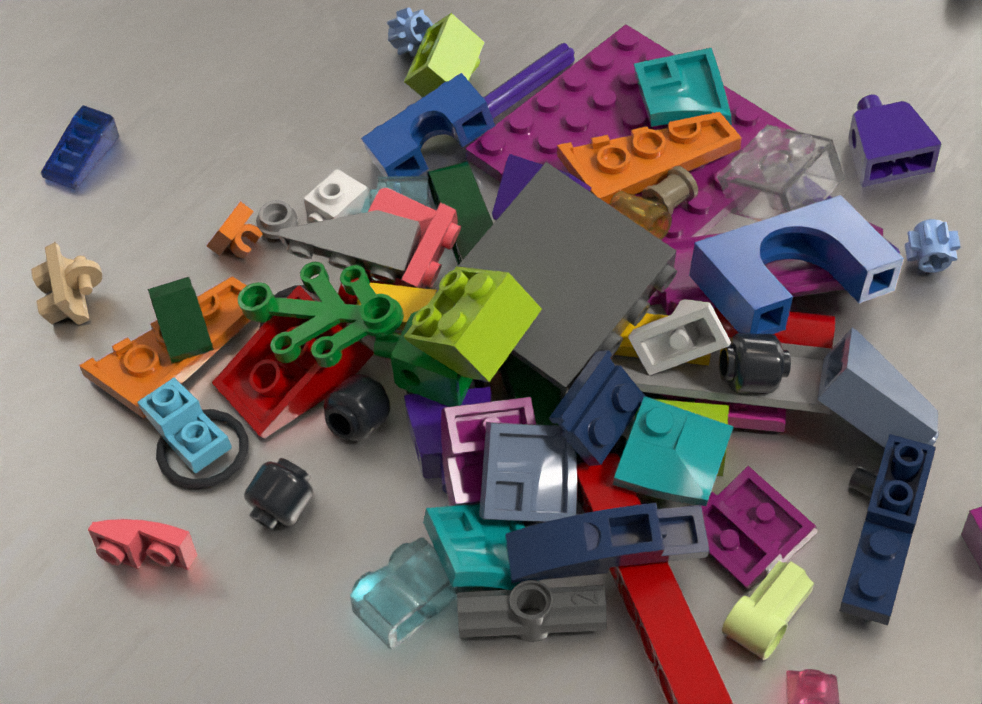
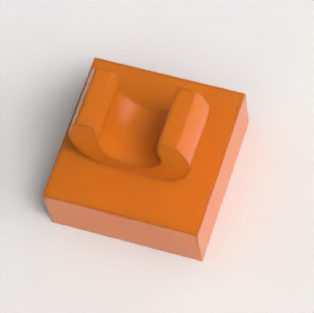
M240 201L207 244V247L220 256L230 244L233 254L244 259L251 251V248L243 243L241 237H246L256 244L263 235L257 226L245 224L254 211Z

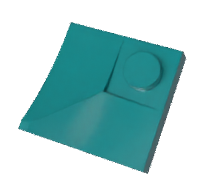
M712 48L634 63L635 78L651 127L720 112L732 125L726 92Z
M644 396L615 473L613 485L660 499L706 506L734 426Z
M480 504L426 508L423 524L452 587L485 586L513 590L516 585L521 583H511L505 534L525 528L523 521L483 519L479 517Z

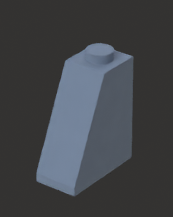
M852 327L824 357L817 400L884 448L886 447L889 434L932 446L935 444L939 436L938 410L857 330Z

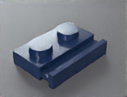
M609 350L598 351L593 355L549 417L552 423L560 425L563 429L561 434L588 466L601 465L640 408L645 396L622 366L615 365L610 359L612 354Z

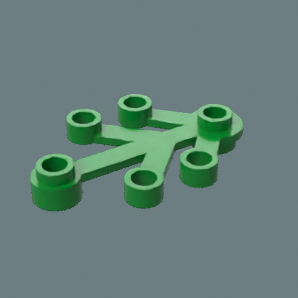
M316 261L307 263L302 267L300 278L305 288L315 292L321 302L277 298L274 296L271 288L262 282L247 285L238 295V304L245 317L251 321L263 323L270 320L273 316L310 319L289 332L277 334L272 339L270 344L271 350L276 359L281 363H289L297 359L301 353V345L341 322L352 323L331 337L324 336L317 339L311 347V352L319 366L325 368L332 367L340 361L342 357L341 350L367 335L384 337L393 333L399 328L404 317L402 307L397 300L387 294H376L364 268L359 265H351L345 268L340 274V281L345 292L349 295H356L361 305L344 304L329 282V275L324 265ZM319 274L316 278L310 279L312 276ZM359 278L357 281L351 282L353 279ZM290 345L287 349L281 350L284 346ZM332 349L329 353L322 354L325 350Z

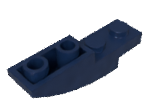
M889 434L839 611L888 626L936 450L935 446Z
M656 503L625 506L555 519L505 534L511 583L606 574L610 567L706 558L710 552L701 505L657 509Z

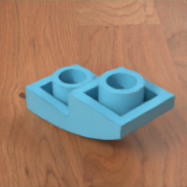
M172 378L137 402L139 408L159 434L195 474L232 448L228 436L203 413L199 401L175 378Z

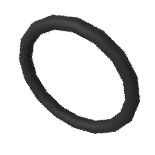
M215 409L202 410L208 418L221 420L230 425L239 438V452L229 467L222 473L210 478L191 479L180 476L170 468L165 458L167 442L160 436L157 442L156 460L161 472L173 483L191 489L212 487L228 480L241 468L248 454V435L242 423L229 413Z

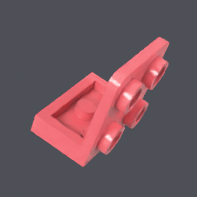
M389 188L380 189L368 212L379 210L418 221L422 232L416 252L402 279L396 278L392 284L424 289L426 286L431 288L441 270L442 264L438 262L445 248L450 250L453 247L461 229V226L457 225L456 210L440 203L436 211Z

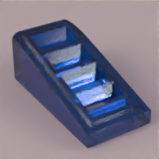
M82 105L73 116L41 171L42 178L76 190L120 137L114 118L110 114ZM73 153H78L81 157L73 155ZM64 164L73 166L74 169L73 171H71L69 169L63 168L62 166Z

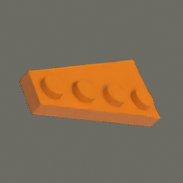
M720 112L672 121L669 122L668 128L652 130L648 129V127L631 130V136L611 140L608 135L591 138V144L573 147L571 142L557 145V157L570 174L592 187L591 193L611 205L643 191L647 186L659 184L667 178L668 171L675 166H681L690 171L739 150L742 137Z
M232 276L197 296L214 350L171 363L158 321L156 320L150 324L152 328L150 331L132 341L127 337L112 346L114 352L102 359L95 361L92 357L80 364L83 376L144 419L146 416L139 408L137 403L139 400L172 378H175L181 384L185 382L251 321L245 317L238 304V295L247 285Z

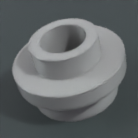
M273 200L265 203L260 208L256 224L263 236L270 239H280L278 236L280 229L297 226L298 218L295 210L288 203L281 200Z

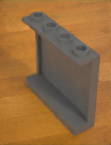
M547 162L457 266L509 272L542 308L511 354L558 387L561 400L596 352L609 350L612 356L615 354L623 341V337L620 336L630 323L636 326L643 319L650 307V303L647 301L656 290L661 293L664 292L677 274V270L674 269L675 249Z

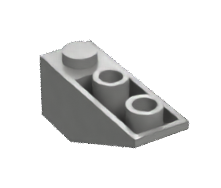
M375 210L280 229L278 236L283 245L288 247L287 252L294 256L312 259L314 254L329 258L328 263L342 270L351 265H359L364 269L371 270L370 276L381 281L394 283L396 278L402 279L416 252L422 232L418 221Z

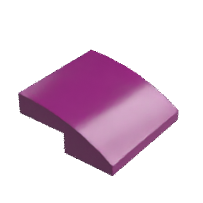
M531 397L445 407L441 410L442 457L449 506L480 503L486 422L536 425Z
M749 466L718 495L712 491L707 505L701 506L710 550L709 554L747 590L766 578L778 561L786 562L818 532L814 523Z

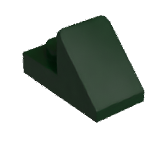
M190 277L148 289L171 363L214 350Z

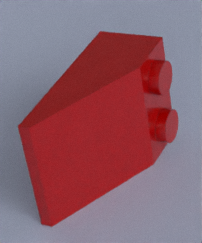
M300 285L287 297V299L321 302L319 298ZM273 316L260 327L212 381V384L255 432L265 439L325 400L327 395L346 378L356 375L374 355V352L360 339L341 350L342 357L336 365L325 368L317 364L311 352L313 343L321 337H331L348 326L346 323L341 322L301 345V353L294 361L281 363L276 359L271 350L270 344L272 339L277 334L289 332L310 319ZM290 345L284 346L281 350L287 349ZM332 349L325 350L322 354H327Z

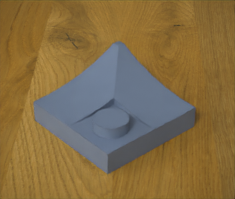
M486 422L479 517L483 519L547 522L576 515V450L561 434L563 429L560 426Z

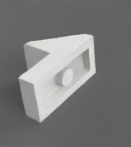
M686 299L679 302L672 315L633 329L628 337L649 376L728 347L731 343L709 302Z

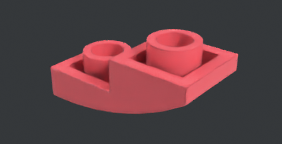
M116 519L92 522L88 528L96 547L97 555L112 565L119 566L121 563L139 569L148 555L153 561L162 566L169 567L174 564L189 570L197 557L190 532L175 526L145 520Z

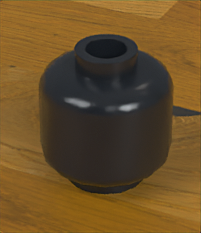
M738 333L730 339L731 343L728 347L720 350V377L722 381H727L730 388L735 392L773 393L779 387L782 378H787L790 374V353L788 350L782 349V345L775 335Z
M361 374L351 375L327 395L323 405L325 422L331 432L339 438L351 441H362L369 437L387 420L391 410L389 397L382 384L371 377Z
M279 458L277 463L272 461L263 463L244 492V499L253 508L249 516L270 530H273L277 523L283 526L295 525L314 494L313 488L309 483L311 475L284 458Z

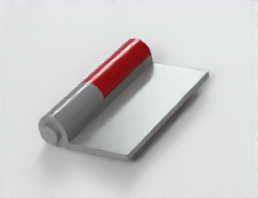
M661 304L650 305L647 311L649 314L666 315ZM713 308L729 339L738 334L737 330L717 308ZM789 312L786 329L772 335L779 339L783 350L789 351L791 369L789 376L782 378L779 387L773 393H738L733 391L728 382L722 381L720 377V350L711 353L709 366L682 363L650 376L640 358L614 355L612 362L615 365H621L642 392L830 414V408L817 399L823 360L833 349L835 316Z

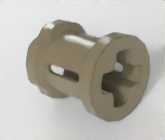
M675 166L668 171L667 178L659 184L647 186L643 189L642 198L651 214L660 220L667 219L673 214V209L680 203L691 201L697 197L698 186L693 176L681 166Z

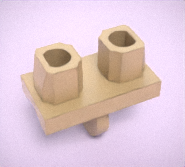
M56 242L46 246L47 261L31 269L32 279L36 287L44 294L52 291V293L36 301L39 314L50 324H54L67 317H70L78 325L89 321L85 295L91 294L92 288L101 282V267L98 263L87 260L82 255L75 257L74 260L62 256L60 246Z

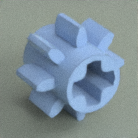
M408 7L397 11V18L387 22L389 25L388 42L398 49L399 55L409 52L414 57L426 30L433 23L424 15V10L412 12Z
M929 219L918 223L914 231L907 232L909 242L905 243L907 261L917 260L918 269L930 273L940 272L947 269L952 261L958 259L956 250L961 248L958 231H948L947 222Z

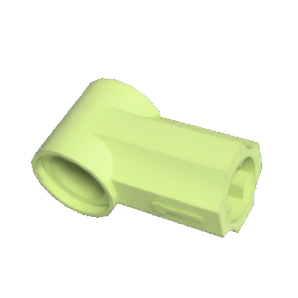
M778 561L750 598L743 596L735 604L723 624L722 633L761 659L766 660L783 638L789 620L812 592L814 583L806 575L805 570L791 561L788 563Z

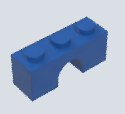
M460 73L451 80L441 84L437 89L419 101L409 105L405 110L382 125L375 127L361 139L372 162L393 189L397 191L429 170L421 153V148L427 140L437 135H449L455 138L461 147H464L493 128L495 123L485 99L467 78Z

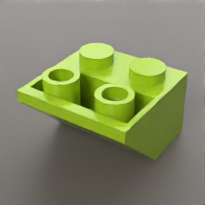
M456 266L454 270L448 272L442 278L439 290L428 305L422 307L415 314L412 320L413 325L404 335V338L410 344L461 376L490 382L542 308L509 272Z

